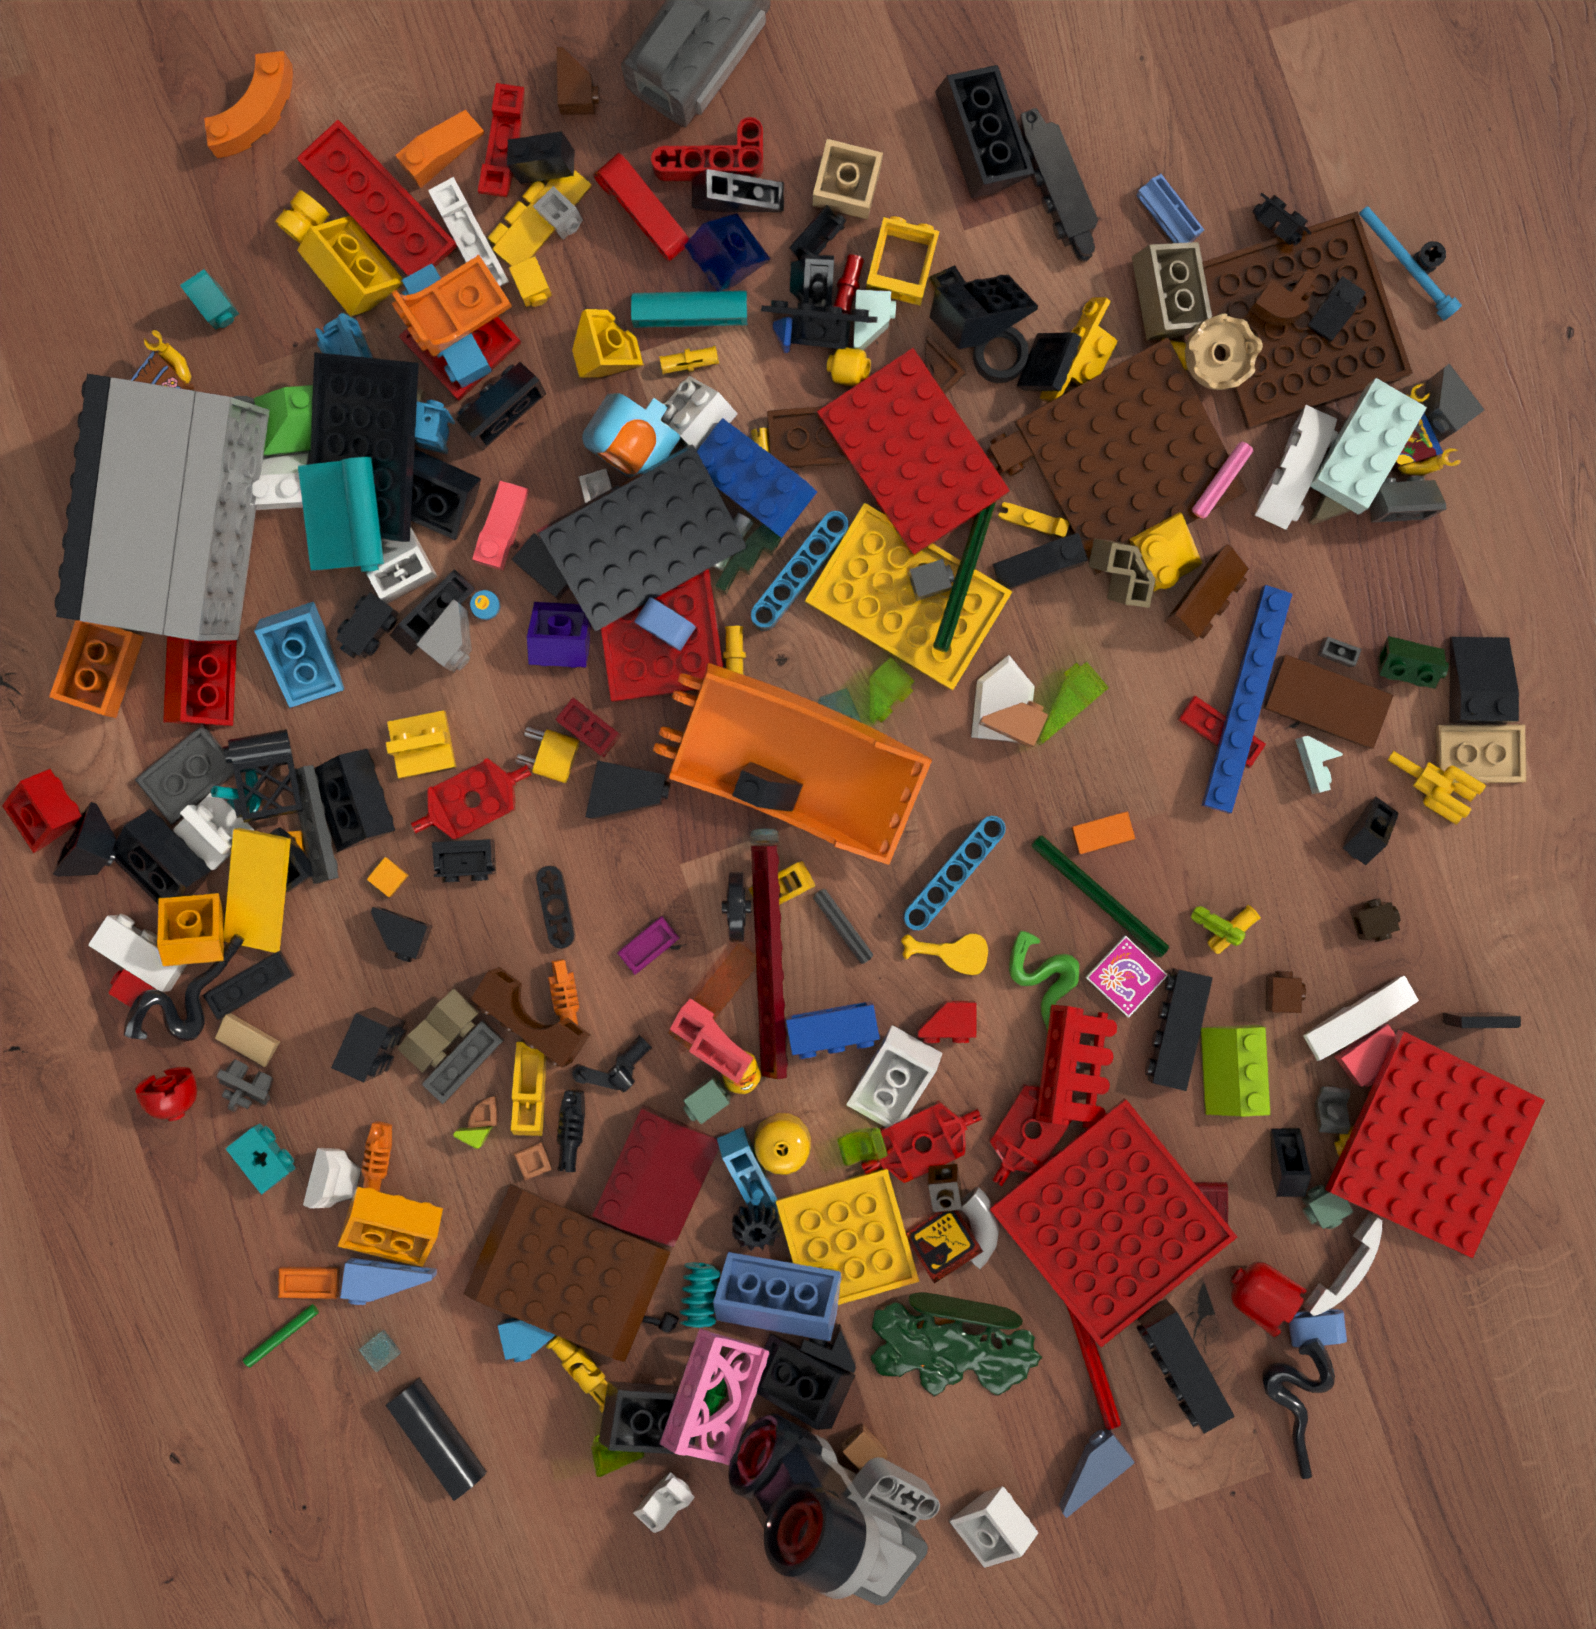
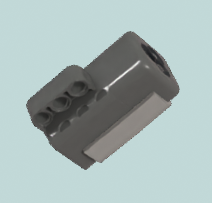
M665 0L621 62L627 88L635 96L674 123L686 128L695 114L702 115L766 23L765 15L769 11L771 1Z

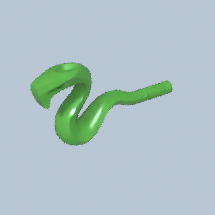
M1020 930L1014 941L1009 963V973L1013 981L1021 986H1034L1054 973L1061 974L1060 978L1045 993L1041 1002V1015L1048 1033L1051 1004L1055 1005L1060 998L1078 984L1079 961L1072 955L1057 954L1048 958L1037 970L1027 974L1023 968L1026 952L1031 944H1039L1040 939L1029 932Z

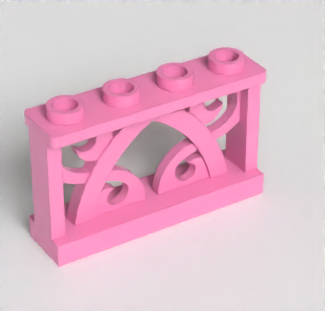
M699 1329L660 1445L678 1455H688L729 1465L737 1450L744 1426L747 1423L753 1399L757 1394V1388L767 1364L769 1351L754 1343ZM722 1346L732 1348L725 1359L720 1355ZM745 1353L743 1361H735L730 1366V1364L737 1355ZM724 1378L728 1389L729 1401L719 1411L709 1417L708 1406L703 1401L707 1390L714 1388ZM708 1432L710 1437L715 1440L713 1448H709L706 1442ZM699 1436V1446L689 1444L690 1438Z

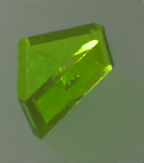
M600 1435L594 1437L591 1446L596 1477H602L644 1457V1452L609 1451L599 1441Z

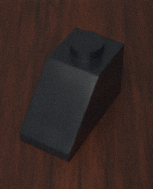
M750 762L742 769L732 796L759 808L793 811L803 784Z
M1375 796L1348 832L1342 849L1347 851L1354 859H1358L1364 865H1367L1388 845L1399 813Z
M379 906L372 907L371 914L388 950L396 952L394 957L406 962H411L412 958L420 959L432 925Z
M1300 1128L1271 1129V1175L1276 1197H1305L1311 1172Z

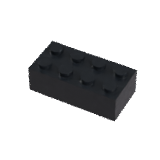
M1165 1299L1137 1318L1140 1325L1136 1326L1140 1336L1146 1342L1149 1349L1154 1348L1150 1354L1164 1376L1166 1374L1169 1375L1164 1379L1177 1400H1183L1179 1403V1406L1192 1427L1198 1426L1205 1434L1234 1418L1235 1415L1182 1319L1168 1300Z

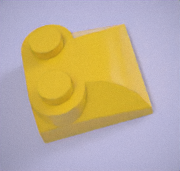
M1181 512L1129 539L1131 545L1138 547L1142 554L1141 559L1148 570H1151L1156 579L1153 591L1174 586L1180 577L1203 564Z

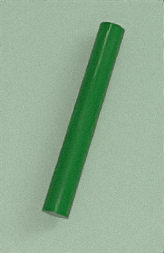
M313 1304L307 1307L243 1358L244 1364L251 1368L319 1314L317 1307Z

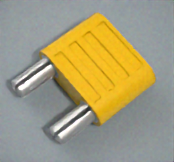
M527 727L525 730L542 735L543 738L524 732V735L542 742L536 759L521 754L516 756L517 758L532 762L534 765L515 759V763L522 766L527 765L528 768L533 769L532 773L566 783L580 740L549 729L543 732Z

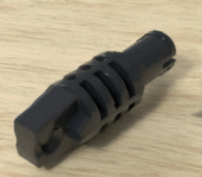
M566 1090L564 1092L559 1112L556 1140L560 1145L558 1171H564L565 1169V1172H576L577 1149L583 1143L585 1123V1095L583 1091Z

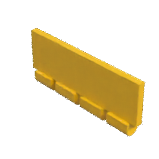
M574 170V176L545 180L548 182L546 185L541 181L533 182L522 195V198L529 203V206L526 207L522 202L517 201L504 217V220L511 227L508 229L500 222L487 237L495 245L492 250L510 266L532 258L555 231L536 212L533 207L535 203L554 186L576 206L592 187V184Z

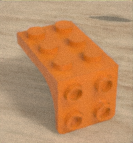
M477 255L417 293L401 295L397 290L391 292L396 299L391 304L408 327L407 329L421 350L425 351L428 349L433 357L512 307L480 255Z

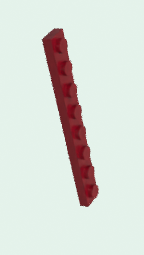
M751 845L761 1076L772 1079L787 1078L788 1059L786 1056L785 1039L787 1032L784 1019L785 1000L783 997V944L780 928L782 917L779 906L780 884L778 882L779 856L777 854V845Z

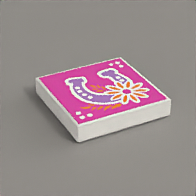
M1124 935L1085 978L1122 1013L1130 1017L1168 975Z

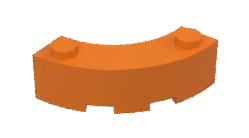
M284 51L255 54L254 75L243 97L228 110L218 115L204 118L207 146L217 159L240 153L252 147L251 144L262 135H267L280 120V113L285 106L286 100L290 98L293 80L292 63Z

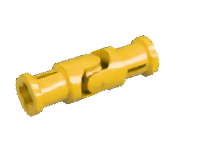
M555 1335L545 1346L556 1353L562 1361L561 1365L578 1382L585 1394L589 1393L599 1404V1410L602 1413L608 1384L605 1381V1375L595 1366V1363L582 1347H577L573 1342Z

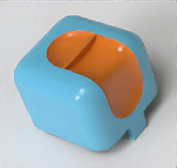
M620 393L607 394L585 428L582 437L583 443L589 451L625 476L632 478L668 458L681 436L661 421L667 407L657 399L653 398L646 409H644L628 397Z

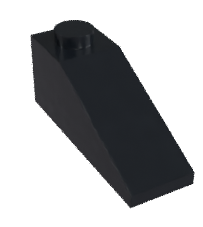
M706 169L692 179V208L713 212L784 211V182Z
M1076 533L994 563L993 568L998 583L1007 589H1012L1083 566L1088 560L1080 535Z
M454 569L396 626L389 636L409 655H412L419 648L416 644L454 599L461 605L475 591V588Z

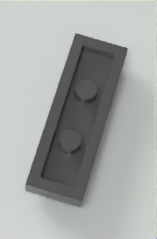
M482 1020L422 1085L444 1104L504 1039Z

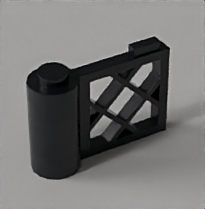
M287 729L228 740L229 745L223 746L226 763L233 764L239 799L233 800L237 818L243 817L245 823L303 812ZM288 764L289 774L283 782L270 775L275 767ZM255 771L261 777L252 788L242 782L241 773ZM266 779L279 786L271 798L257 791ZM290 780H291L292 788H290L289 786H287V784L290 782ZM244 789L247 790V791H249V793L247 794L246 797H245ZM285 790L294 796L295 805L282 807L275 800ZM254 795L266 802L261 811L248 813L247 804Z

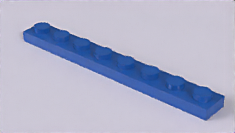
M1268 585L1263 586L1261 589L1201 806L1227 814L1233 811L1293 593Z

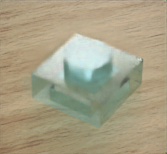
M384 1329L358 1349L375 1372H378L401 1353Z

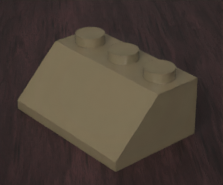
M1199 242L1152 244L1132 256L1147 341L1162 340V338L1165 339L1167 337L1172 339L1190 334L1202 321L1212 318Z

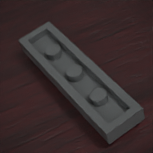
M314 765L303 766L295 769L303 812H298L307 856L312 867L313 883L318 884L339 878L337 872L338 864L332 850V838L327 828L325 806L321 801L318 787V776L315 774Z

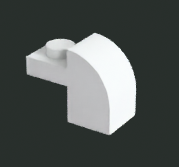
M670 1472L648 1493L633 1514L653 1533L663 1530L677 1511L687 1507L695 1497L691 1494L689 1486Z

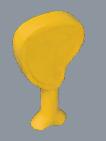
M976 933L966 934L954 943L933 944L918 942L909 934L901 939L902 944L905 946L902 953L904 959H908L916 953L935 955L940 957L949 968L965 975L980 974L987 963L988 946L986 940Z

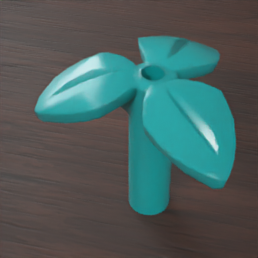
M254 771L246 772L245 781L248 786L253 788L259 779ZM213 786L211 789L212 797L229 799L227 802L235 809L233 800L239 799L237 788ZM244 789L245 797L247 796L249 791ZM255 795L247 804L249 813L257 812L260 808L261 799Z

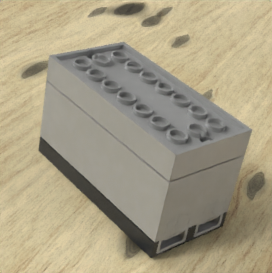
M87 373L81 390L84 401L83 409L78 416L79 440L74 447V457L76 459L75 472L72 473L70 478V487L72 489L71 502H69L66 509L68 527L62 540V547L65 550L64 558L58 571L61 582L60 590L55 597L56 617L196 641L238 640L257 507L255 505L256 496L252 494V484L259 480L261 475L270 410L228 396Z

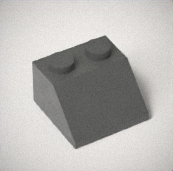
M1450 364L1426 381L1425 395L1431 394L1423 402V405L1427 407L1424 413L1439 443L1485 410Z
M1414 476L1407 478L1406 482H1396V478H1386L1370 505L1371 523L1428 520L1446 510V502L1435 480H1425L1424 476Z

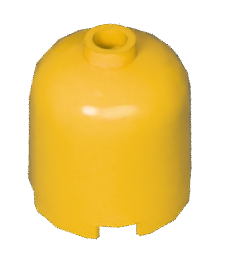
M777 1113L761 1122L754 1135V1150L758 1162L765 1170L777 1175H788L798 1171L805 1164L811 1150V1136L802 1120L790 1113ZM786 1147H788L787 1153L784 1151Z

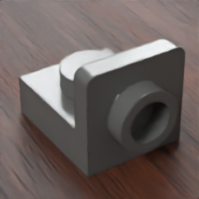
M1323 1086L1320 1088L1314 1104L1319 1132L1348 1134L1351 1128L1347 1109V1102L1350 1097L1349 1089L1333 1086Z

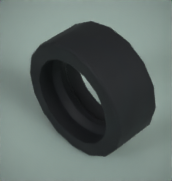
M1014 327L1008 328L991 339L1005 338L1015 345L1017 359L1014 365L1007 370L998 371L987 365L984 359V349L988 342L975 346L973 364L978 374L987 381L1007 383L1017 378L1023 371L1029 355L1028 343L1023 334Z

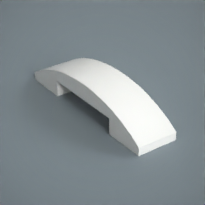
M454 177L429 189L428 191L465 261L468 262L477 255H480L498 285L502 286L508 283L509 280Z
M1369 1212L1353 1235V1237L1362 1242L1329 1290L1320 1283L1316 1286L1302 1306L1309 1313L1316 1316L1333 1308L1358 1286L1369 1270L1377 1253L1382 1233L1381 1219Z

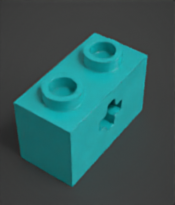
M260 1123L249 1129L229 1145L226 1150L262 1195L293 1172L296 1167L292 1164L294 1159L286 1149L281 1150L275 1142L276 1136L273 1131L267 1126L263 1127ZM265 1152L267 1157L262 1162L259 1157Z

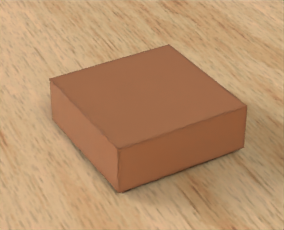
M543 1142L514 1153L525 1181L553 1169Z

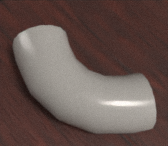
M977 1186L963 1198L961 1211L969 1219L971 1226L970 1237L975 1244V1247L966 1253L965 1256L976 1267L981 1269L997 1246L1000 1226L998 1219L990 1211L993 1205L985 1192Z

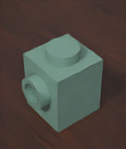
M1317 1185L1307 1192L1308 1195L1302 1198L1306 1206L1302 1209L1303 1213L1311 1225L1315 1223L1322 1229L1335 1228L1343 1222L1342 1219L1352 1214L1353 1210L1347 1200L1326 1191L1327 1185Z

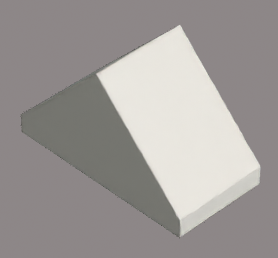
M606 469L579 477L585 503L612 489Z

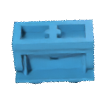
M341 313L338 315L339 317L327 323L323 327L324 332L318 328L315 329L319 339L317 345L322 353L373 358L358 321L347 314Z
M427 400L426 403L417 401L415 443L419 448L447 454L448 448L446 445L450 433L448 423L455 424V420L449 411L443 408L444 404L438 401Z

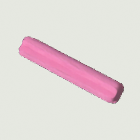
M1245 442L1238 443L1192 508V512L1202 519L1209 515L1252 454L1253 448Z

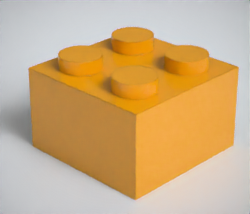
M219 893L159 898L157 947L163 966L224 961V913Z

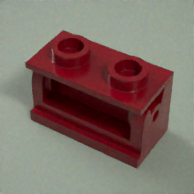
M572 697L555 719L603 758L622 736L574 697Z

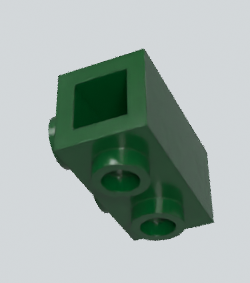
M1391 636L1387 637L1378 656L1379 676L1390 680L1412 683L1419 687L1425 686L1435 689L1439 680L1446 677L1449 663L1445 659L1444 649Z

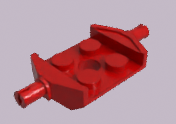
M486 758L483 762L436 786L428 787L427 816L411 822L412 827H414L413 830L417 834L431 825L433 827L437 826L453 840H457L514 811L516 804L514 786L517 785L516 782L532 776L528 766L525 765L512 773H507L492 760ZM472 791L478 792L481 797L480 804L475 808L469 807L465 801L467 794Z
M1023 1084L1021 1087L1022 1091L993 1137L989 1138V1142L1002 1160V1166H1000L994 1178H992L1000 1186H1003L1011 1171L1013 1173L1015 1170L1032 1173L1045 1163L1069 1124L1058 1125L1036 1121L1040 1086ZM1030 1122H1037L1040 1125V1133L1033 1138L1026 1136L1025 1126Z
M938 1100L935 1102V1105L885 1129L883 1127L879 1128V1154L877 1157L861 1163L865 1174L883 1167V1169H888L900 1181L907 1183L928 1173L929 1166L945 1165L964 1156L967 1126L983 1120L978 1108L961 1117V1115L957 1116ZM925 1136L931 1140V1145L926 1151H919L915 1148V1142L919 1137Z

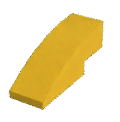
M516 1042L511 1132L513 1135L542 1136L546 1055L538 1049L528 1047L523 1042Z

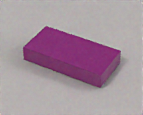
M661 916L618 951L617 954L636 975L679 940L680 937Z

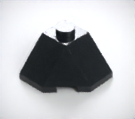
M90 802L81 813L82 817L75 824V830L68 842H65L60 852L53 875L58 877L97 875L105 865L109 867L112 864L117 852L113 850L116 836L96 803Z

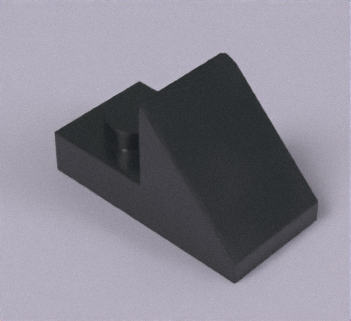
M1342 276L1316 312L1308 327L1332 342L1353 315L1356 306L1366 292Z
M839 1324L831 1344L827 1343L826 1340L802 1337L800 1342L801 1351L852 1373L855 1372L856 1362L841 1324Z

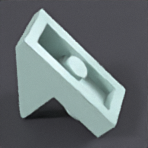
M1310 736L1295 739L1312 794L1331 790L1329 785L1332 782L1329 769L1323 766L1322 762L1342 756L1343 754Z

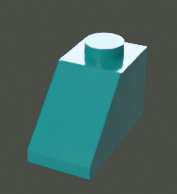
M205 269L180 285L206 321L216 330L229 326L233 323L234 318L239 315V312L225 291Z

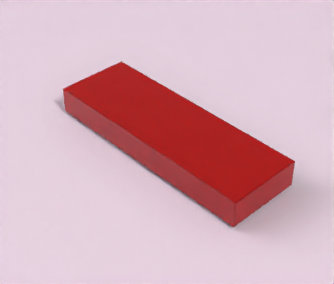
M1193 696L1177 720L1218 747L1226 716L1197 696ZM1254 735L1245 764L1247 768H1251L1266 746V743Z

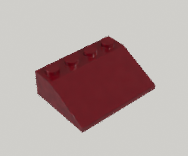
M643 1105L592 1216L619 1229L674 1247L719 1150L717 1138Z

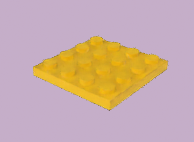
M879 1169L868 1174L858 1175L776 1200L793 1263L841 1272L838 1305L920 1282L888 1169Z

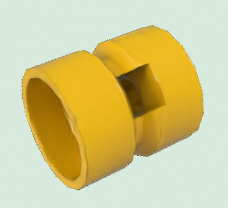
M299 190L290 201L291 209H284L275 220V223L301 244L309 228L323 224L330 214L311 196Z

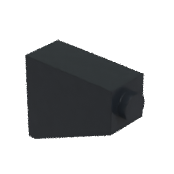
M597 760L585 817L597 819L661 805L662 800L669 797L671 782H667L668 776L664 774Z

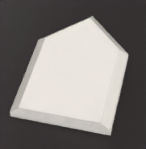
M1009 655L977 680L971 738L1016 742L978 724L985 715L1021 702L1025 704L1028 701L1033 702L1034 685Z

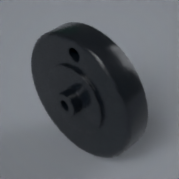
M730 872L727 901H722V914H727L729 941L743 942L745 938L746 913H751V900H746L744 873Z

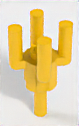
M1395 751L1387 759L1416 778L1413 787L1426 794L1423 800L1426 807L1455 825L1460 822L1462 817L1466 818L1471 808L1450 796L1451 793L1454 791L1471 802L1476 794L1480 795L1486 787L1484 783L1454 765L1449 766L1443 771L1428 762L1424 768H1421Z

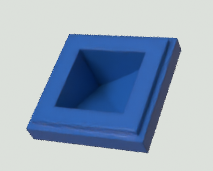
M785 317L773 322V330L784 353L790 352L793 323L791 317Z

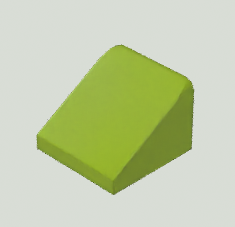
M493 1126L463 1127L456 1130L453 1136L479 1149L484 1145Z

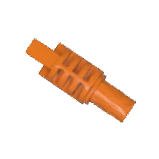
M564 959L551 961L553 976L548 977L554 1013L559 1015L560 1021L569 1018L578 1025L576 1012L579 1011L580 1007L574 973L567 972Z
M376 1121L371 1125L365 1143L364 1159L361 1168L362 1176H364L363 1188H372L380 1192L382 1179L388 1173L387 1169L392 1149L391 1124Z

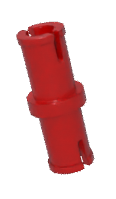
M853 254L847 255L842 278H839L837 282L839 289L834 306L842 307V313L849 314L856 290L860 288L858 281L865 262L862 257Z

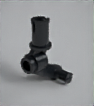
M639 1035L622 1054L620 1052L617 1054L616 1065L607 1073L588 1068L585 1065L576 1064V1067L572 1069V1077L576 1082L582 1084L590 1083L620 1090L624 1093L635 1082L632 1078L633 1070L635 1069L634 1065L652 1047Z

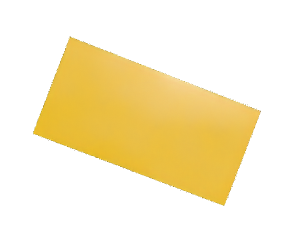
M243 828L233 829L224 942H230L234 934H238L244 938L242 946L273 953L280 951L291 838Z

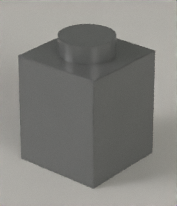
M943 559L909 569L908 572L916 601L950 591L952 587L951 582H954L950 565L945 566Z

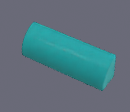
M747 290L632 293L631 321L634 328L748 325Z

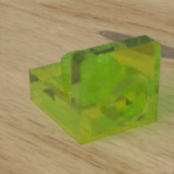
M880 1128L856 1129L837 1139L845 1166H850L860 1160H878L888 1156Z

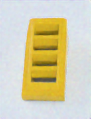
M803 861L797 862L778 873V882L782 895L779 898V905L815 887V883ZM794 871L802 884L801 887L799 886L795 876L793 875ZM785 876L793 890L790 893L782 879ZM751 887L749 891L753 897V887Z

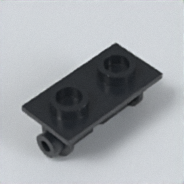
M1260 194L1265 201L1262 205L1258 204L1253 209V214L1257 221L1270 230L1279 222L1280 224L1274 230V233L1288 245H1298L1302 240L1301 234L1303 231L1311 235L1312 232L1305 226L1308 221L1295 210L1292 214H1289L1284 210L1287 204L1276 195H1273L1270 199L1265 194Z
M826 205L789 249L798 260L803 259L805 255H819L827 246L826 244L840 230L845 228L846 220L840 214L835 215L830 207Z

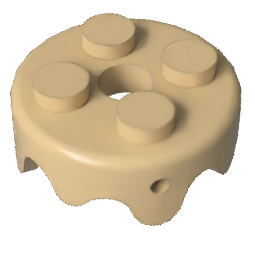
M1220 314L1202 321L1190 333L1185 348V361L1192 377L1206 388L1226 390L1238 387L1254 374L1256 370L1254 366L1255 360L1262 350V341L1252 333L1248 322L1244 319ZM1217 345L1225 349L1226 356L1223 361L1217 360L1214 355Z

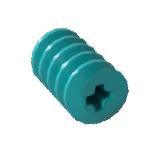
M685 1263L684 1267L691 1269L692 1273L683 1275V1279L690 1281L691 1285L683 1286L682 1290L690 1293V1297L681 1298V1302L689 1305V1308L680 1310V1314L688 1317V1319L679 1323L696 1328L712 1326L716 1323V1318L711 1315L715 1313L713 1301L716 1293L713 1291L717 1290L719 1284L714 1279L720 1277V1271L707 1263Z

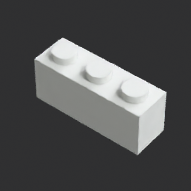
M124 914L107 916L90 941L89 946L155 989L162 992L171 991L187 964L163 966L157 947L156 934L146 929L143 931L133 926L135 921Z

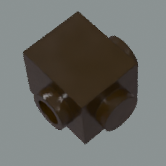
M1380 898L1363 902L1364 908L1350 912L1358 939L1369 940L1374 938L1375 942L1392 938L1391 933L1400 930L1398 925L1401 921L1400 914L1396 906H1392V902H1381Z
M958 1164L929 1166L928 1187L933 1212L962 1210V1187Z

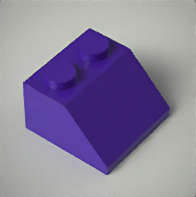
M534 602L527 633L528 665L586 668L590 649L591 623L580 604Z

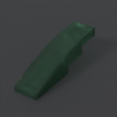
M762 524L746 540L745 544L747 547L737 552L730 560L715 585L716 590L726 595L739 570L750 575L762 551L764 550L774 555L782 538Z

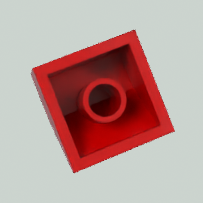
M51 769L21 780L2 805L33 853L41 850L71 830L82 817L78 805L69 798L64 790L62 781L54 775Z

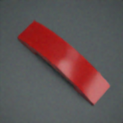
M496 83L491 109L493 117L485 164H482L480 173L479 194L507 197L513 173L507 166L508 140L520 138L525 96V88L522 86Z

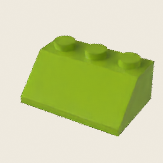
M1258 1024L1201 1027L1205 1114L1239 1117L1270 1115L1266 1027Z

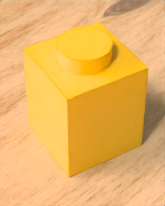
M535 256L509 267L526 307L530 305L532 307L540 306L547 302V298L552 296Z

